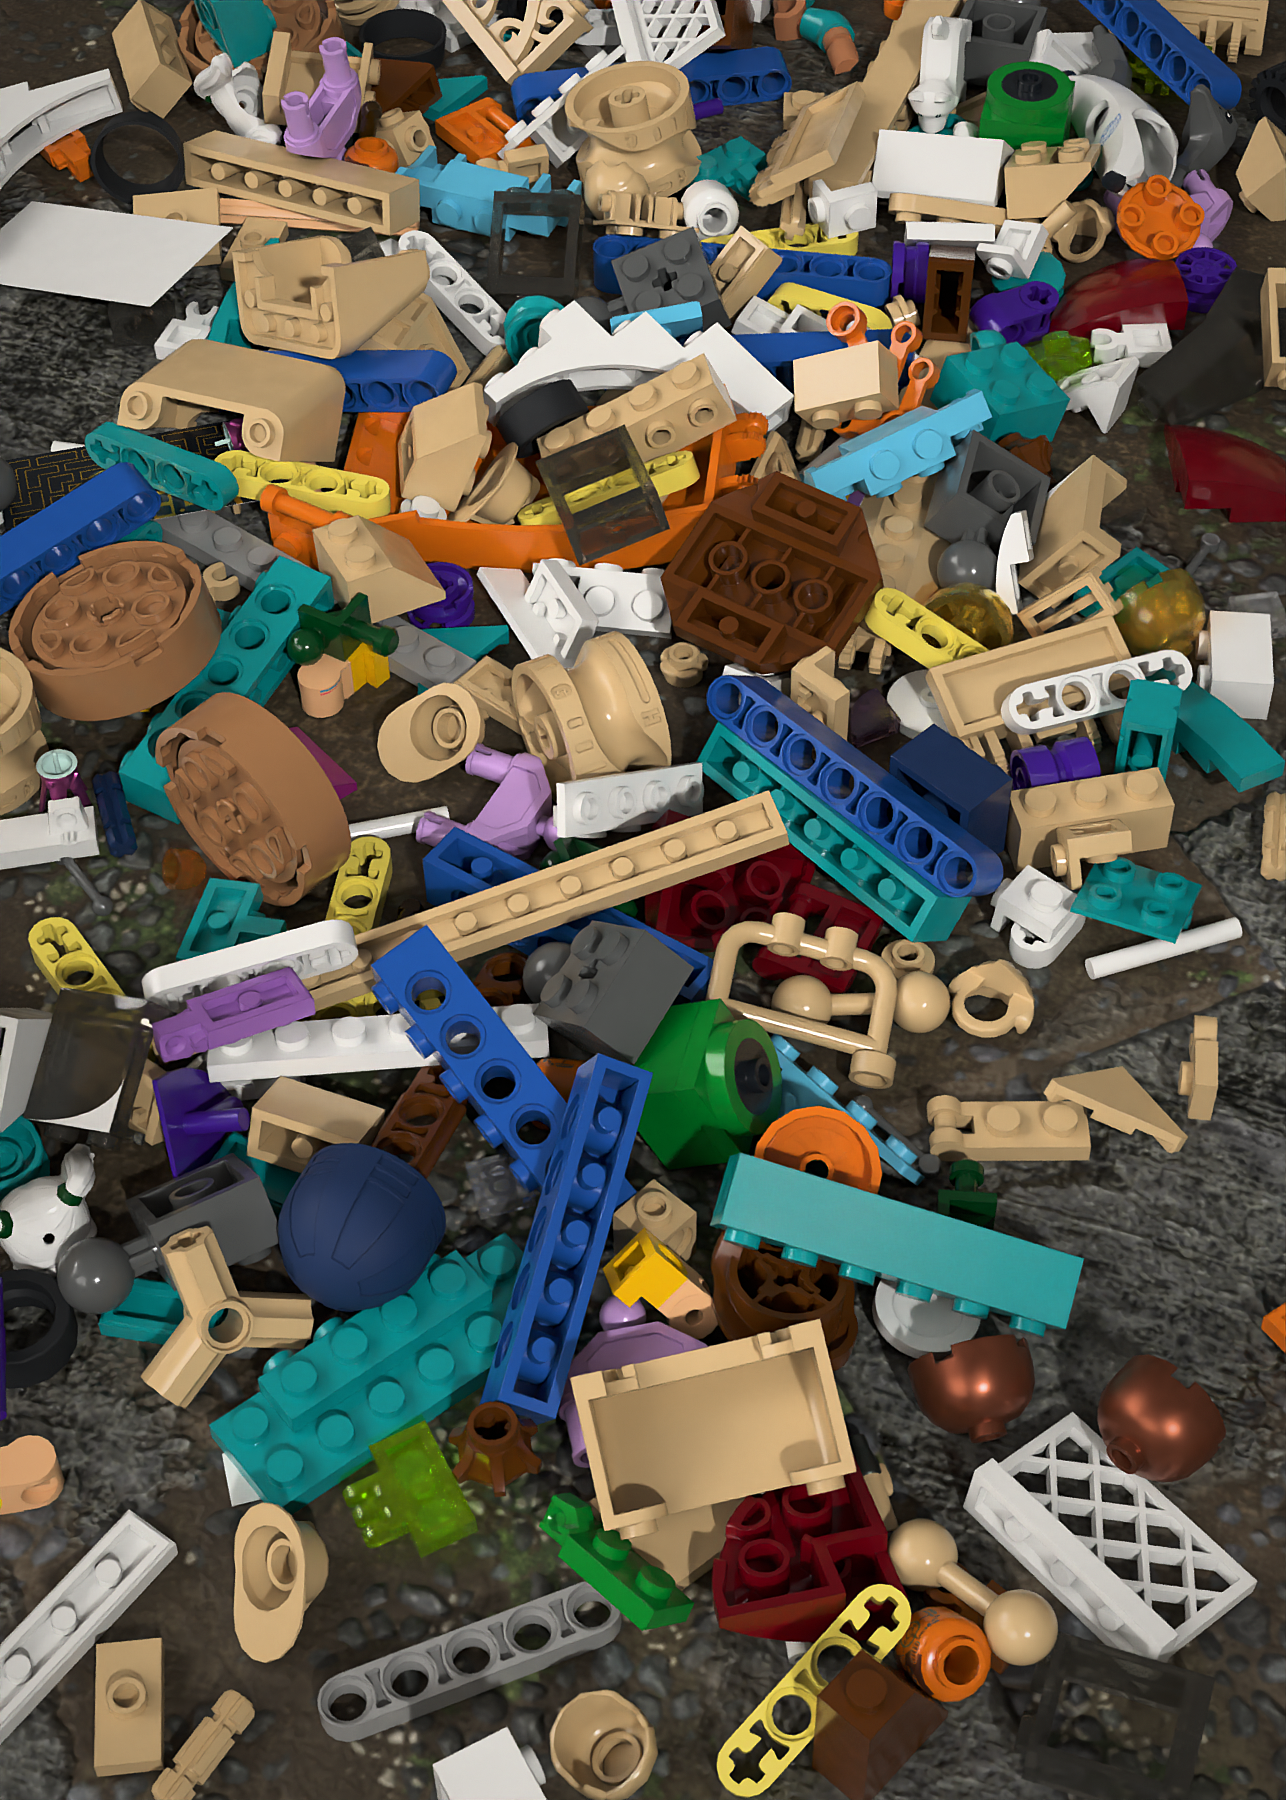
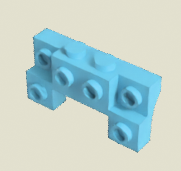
M428 145L413 164L407 167L400 166L395 172L396 174L419 179L420 207L431 208L433 223L456 230H465L489 236L493 239L510 241L518 230L548 237L556 225L566 227L582 205V181L574 179L564 193L551 191V175L543 173L529 191V177L467 163L466 154L458 153L455 159H451L447 165L438 164L436 146Z
M974 388L966 392L965 397L957 398L938 410L920 406L839 445L842 456L818 468L812 466L804 470V475L799 474L801 482L847 501V495L857 490L870 496L875 495L876 498L886 497L899 491L903 487L901 482L916 474L918 477H926L942 470L945 467L943 461L956 456L954 448L973 429L977 432L984 430L981 422L991 418L992 415L983 392Z

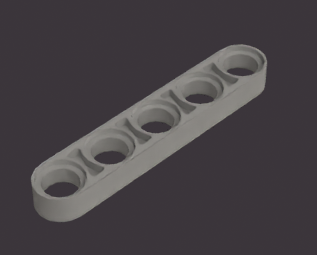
M586 1581L580 1582L335 1675L326 1681L318 1695L317 1702L321 1724L326 1733L336 1740L344 1742L361 1740L603 1647L613 1641L620 1632L622 1613ZM597 1601L606 1605L611 1611V1615L602 1625L588 1627L577 1621L574 1617L575 1611L585 1602ZM539 1624L548 1629L551 1637L542 1648L527 1650L517 1645L514 1640L515 1634L525 1625ZM467 1647H479L489 1654V1663L483 1670L477 1673H463L453 1664L456 1655ZM407 1670L420 1671L429 1679L428 1686L417 1696H400L392 1688L393 1681L400 1673ZM343 1694H358L367 1702L365 1711L354 1720H338L330 1713L332 1703Z

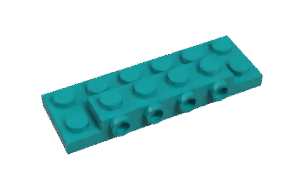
M504 1232L466 1258H463L457 1250H454L444 1258H441L438 1254H433L418 1281L404 1295L398 1296L383 1304V1306L362 1310L345 1322L340 1317L329 1319L315 1332L314 1342L294 1354L291 1350H283L272 1356L263 1368V1375L257 1378L260 1392L209 1424L213 1440L263 1502L278 1504L291 1515L486 1384L524 1252Z

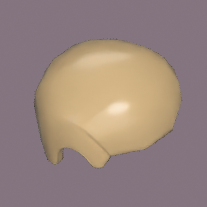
M603 160L597 161L586 171L584 198L594 217L598 220H604V212L598 210V199L600 194H607L609 190L631 193V197L633 193H639L641 196V215L643 199L646 194L650 195V189L644 176L634 172L626 162H622L615 167H609Z
M605 1689L580 1693L560 1709L549 1733L551 1760L556 1771L574 1789L592 1800H623L629 1798L648 1781L658 1756L654 1726L635 1704L613 1690Z

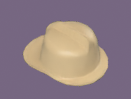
M515 442L509 443L498 453L480 481L472 488L470 494L458 503L455 512H451L447 520L467 522L471 519L482 524L512 525L519 521L517 517L518 512L533 502L540 490V483L516 459L518 446Z
M444 682L433 686L398 706L386 717L379 730L377 743L380 761L387 772L400 781L419 783L431 779L467 759L474 751L477 743L482 744L485 737V721L489 718L486 710L479 708L470 691L461 685Z
M262 1502L249 1508L241 1518L235 1535L234 1623L241 1648L253 1660L269 1663L282 1658L294 1645L302 1628L304 1611L307 1610L312 1601L325 1587L329 1575V1557L326 1545L312 1522L296 1521L280 1505Z

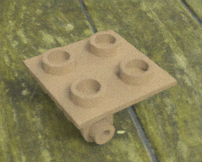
M609 190L607 194H600L598 199V210L604 212V220H593V225L606 226V235L617 234L643 237V230H647V237L664 239L691 228L676 226L677 220L683 219V203L678 202L676 197L654 196L653 198L652 195L646 194L643 199L640 220V194L633 193L631 197V193L615 192ZM694 228L696 233H699V228Z

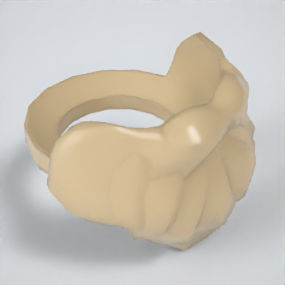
M1092 199L1071 203L1077 210V213L1050 239L1051 242L1058 243L1060 255L1070 263H1082L1095 256L1103 247L1107 234L1116 226L1113 212L1107 207H1101ZM1075 234L1097 237L1094 245L1086 252L1073 254L1070 251V244Z
M998 959L997 961H987L980 965H974L952 979L948 986V992L952 1000L953 1018L958 1026L969 1034L978 1037H997L1006 1034L1013 1027L1016 1028L1018 1034H1023L1029 1028L1034 1017L1035 998L1032 988L1021 971L1015 969L1014 965L1009 961ZM982 995L1001 999L1008 1006L1006 1014L998 1020L981 1021L968 1014L964 1003L968 997Z

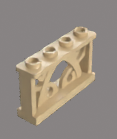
M442 0L510 85L520 75L546 71L585 31L589 33L594 28L585 17L589 9L581 0H528L523 22L515 18H504L490 26L487 24L496 11L498 0H487L486 4L480 8H476L478 0ZM555 9H560L563 12V21L550 34L539 33L541 25L548 28L557 24L554 20H549V16ZM507 30H520L518 35L512 32V37L509 41H503ZM537 41L538 43H540V44L529 54V52H530V50H531V48H532L534 42Z

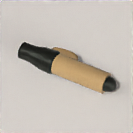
M856 1434L849 1437L851 1450L887 1529L889 1540L891 1534L899 1527L889 1496L893 1494L892 1480L885 1464L878 1463L877 1458L869 1447L866 1436L864 1434Z

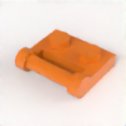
M486 97L436 119L435 131L436 135L459 153L466 154L467 159L476 165V161L483 158H492L496 161L502 160L497 153L508 143L504 135L517 122L502 111V106L496 100ZM528 137L517 148L533 146L536 143L531 137Z
M269 484L264 489L260 499L261 510L268 513L273 547L318 572L320 571L312 530L328 525L337 519L353 517V515L343 511L332 513L289 496L285 488L275 484Z

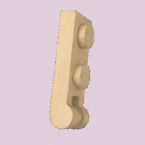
M940 1095L930 1099L927 1103L928 1123L934 1127V1131L929 1136L930 1153L938 1156L941 1161H958L965 1158L975 1161L1089 1160L1091 1142L1087 1109L1085 1106L1073 1101L960 1102L953 1096ZM958 1129H972V1134H962Z

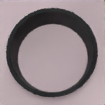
M393 9L378 13L362 24L359 30L362 51L364 42L373 43L374 48L384 41L403 37L422 39L434 45L425 51L409 55H393L373 49L374 58L427 62L434 65L435 70L443 62L446 27L438 17L431 13L416 9Z
M142 111L122 113L112 118L95 140L91 151L92 171L100 186L108 194L127 204L133 205V196L174 192L180 186L184 174L183 149L180 138L169 123L154 114ZM125 125L149 127L161 133L173 145L178 155L177 165L168 177L153 184H137L127 181L117 175L108 165L103 153L104 136L113 129Z

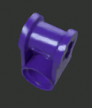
M1028 282L1000 293H991L982 297L972 307L969 319L978 331L994 329L1001 333L1006 340V344L1018 342L1020 345H1024L1034 341H1041L1049 334V317L1051 312L1058 306L1059 294L1052 285L1045 282Z

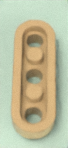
M891 193L889 196L888 213L896 215L895 222L900 224H906V221L921 222V219L935 222L989 223L995 225V238H997L1004 221L1007 220V209L910 193Z

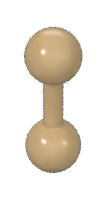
M923 971L910 972L897 980V999L893 1020L902 1029L912 1033H927L938 1028L945 1021L950 1010V995L945 984L935 975ZM795 975L785 979L776 988L772 996L771 1010L828 1024L831 1016L871 1015L875 993L831 994L827 986L819 979L810 975Z
M925 1518L912 1519L901 1524L891 1534L887 1543V1552L902 1586L916 1592H924L925 1589L936 1587L938 1589L943 1586L984 1617L983 1632L987 1636L991 1651L999 1659L1012 1665L1026 1666L1039 1662L1050 1653L1057 1639L1058 1623L1054 1610L1042 1596L1024 1589L1010 1590L1001 1595L996 1594L957 1565L958 1551L955 1540L951 1533L936 1521Z

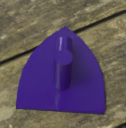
M187 1067L166 1072L152 1080L173 1179L208 1164L221 1148L226 1132L246 1131L249 1128L250 1116L247 1109L243 1107L241 1100L232 1096L220 1082L210 1083L208 1073L203 1070Z

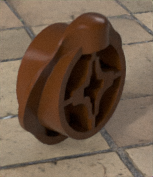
M723 1230L713 1251L711 1272L714 1278V1313L727 1339L734 1341L769 1331L774 1333L776 1330L788 1328L791 1325L820 1319L832 1371L841 1369L848 1361L858 1334V1322L854 1312V1283L851 1280L838 1276L840 1265L818 1259L816 1268L799 1265L782 1259L783 1248L761 1241L759 1249L752 1250L725 1242L723 1238L726 1230Z

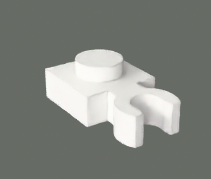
M193 301L188 304L185 309V321L173 318L154 344L156 358L163 360L191 339L208 340L219 307L213 306L209 313L200 315L198 302Z
M1167 323L1122 324L1121 333L1105 328L1092 330L1090 347L1094 348V363L1105 364L1116 359H1124L1136 355L1140 363L1139 367L1171 366L1173 349Z

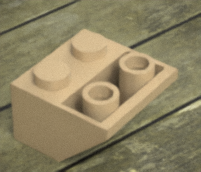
M1074 138L1065 140L1063 146L1047 147L1045 141H1031L1021 144V149L1014 151L1004 167L1007 220L1048 217L1091 172L1101 153V143L1089 144L1088 138Z
M471 382L413 406L398 442L401 497L413 500L416 496H428L435 499L443 509L455 512L462 495L468 496L475 480V464L478 457L482 459L486 457L492 440V432L487 430L486 425L489 405L484 404L482 384Z

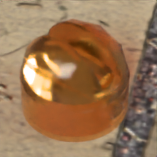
M171 847L166 851L162 862L164 884L170 890H188L197 887L206 876L207 866L195 850Z

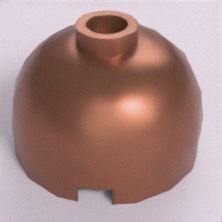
M1012 1334L967 1340L950 1345L952 1354L936 1364L933 1352L925 1354L909 1364L907 1370L912 1390L923 1414L932 1424L949 1433H969L971 1443L987 1442L1005 1436L1007 1434L1005 1424L1021 1416L1032 1399L1035 1385L1034 1367L1027 1339L1024 1337L1018 1342L1016 1336Z
M1149 1354L1133 1356L1110 1380L1101 1393L1097 1421L1101 1436L1107 1446L1108 1457L1121 1471L1127 1474H1136L1152 1481L1174 1482L1191 1476L1221 1448L1218 1445L1226 1436V1428L1220 1411L1207 1392L1196 1381L1187 1389L1180 1381L1171 1376L1178 1367L1167 1360Z

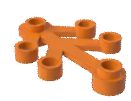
M849 301L840 302L832 307L826 319L829 332L839 341L847 343L849 347L868 343L865 336L867 330V317L865 313ZM854 321L853 325L846 330L848 324ZM910 321L899 322L891 332L892 344L889 350L897 357L898 382L908 354L917 350L923 340L922 332ZM912 331L910 339L901 343L904 334ZM920 357L915 359L909 366L908 377L910 382L898 410L882 413L881 419H853L843 429H841L842 422H840V425L832 430L842 438L850 439L857 434L862 435L920 407L926 389L935 386L940 378L939 368L929 358ZM929 367L927 376L919 379L920 372Z

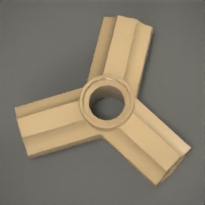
M209 1226L195 1229L188 1228L171 1236L167 1244L160 1248L183 1303L184 1318L140 1377L170 1402L186 1409L226 1354L236 1352L242 1347L304 1349L305 1343L311 1339L314 1322L311 1299L306 1294L237 1291L215 1234ZM228 1308L226 1319L220 1325L208 1328L211 1317L217 1311Z

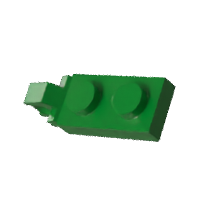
M570 1492L552 1496L550 1499L552 1501L539 1527L561 1545L562 1548L558 1554L560 1559L640 1630L644 1631L686 1622L695 1603L675 1586L676 1582L670 1574L650 1565L631 1549L632 1544L629 1539L621 1540L618 1531L613 1529L604 1531L603 1523L594 1520L592 1507Z

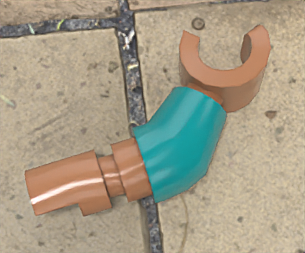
M773 0L775 15L773 21L776 40L791 41L804 38L818 45L824 53H827L835 75L850 71L859 61V55L853 43L855 37L854 30L848 19L841 13L813 7L807 9L806 0Z

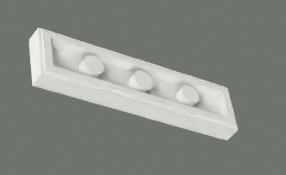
M128 1510L0 1644V1745L177 1556L176 1543L131 1510Z

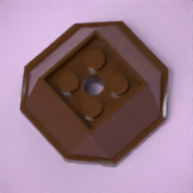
M778 471L758 479V484L735 490L712 501L660 577L677 636L761 675L792 671V668L802 658L813 655L825 646L835 651L836 661L869 611L875 594L884 587L882 574L862 508ZM781 585L776 589L766 590L767 587Z

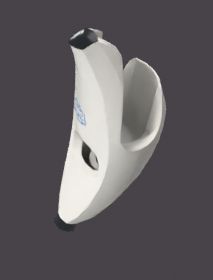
M1071 70L1063 71L1070 81H1076L1071 122L1079 138H1088L1089 144L1101 143V153L1093 167L1103 187L1115 196L1123 198L1126 191L1129 190L1126 184L1134 187L1138 183L1146 182L1153 175H1163L1170 181L1176 168L1179 146L1173 129L1162 115L1130 89L1113 80L1090 74L1077 75Z

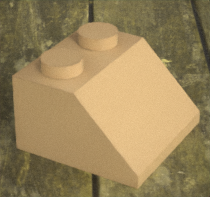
M359 515L337 519L328 525L312 530L319 571L331 577L333 596L342 610L359 592L368 596L371 623L373 624L446 599L445 590L409 539Z

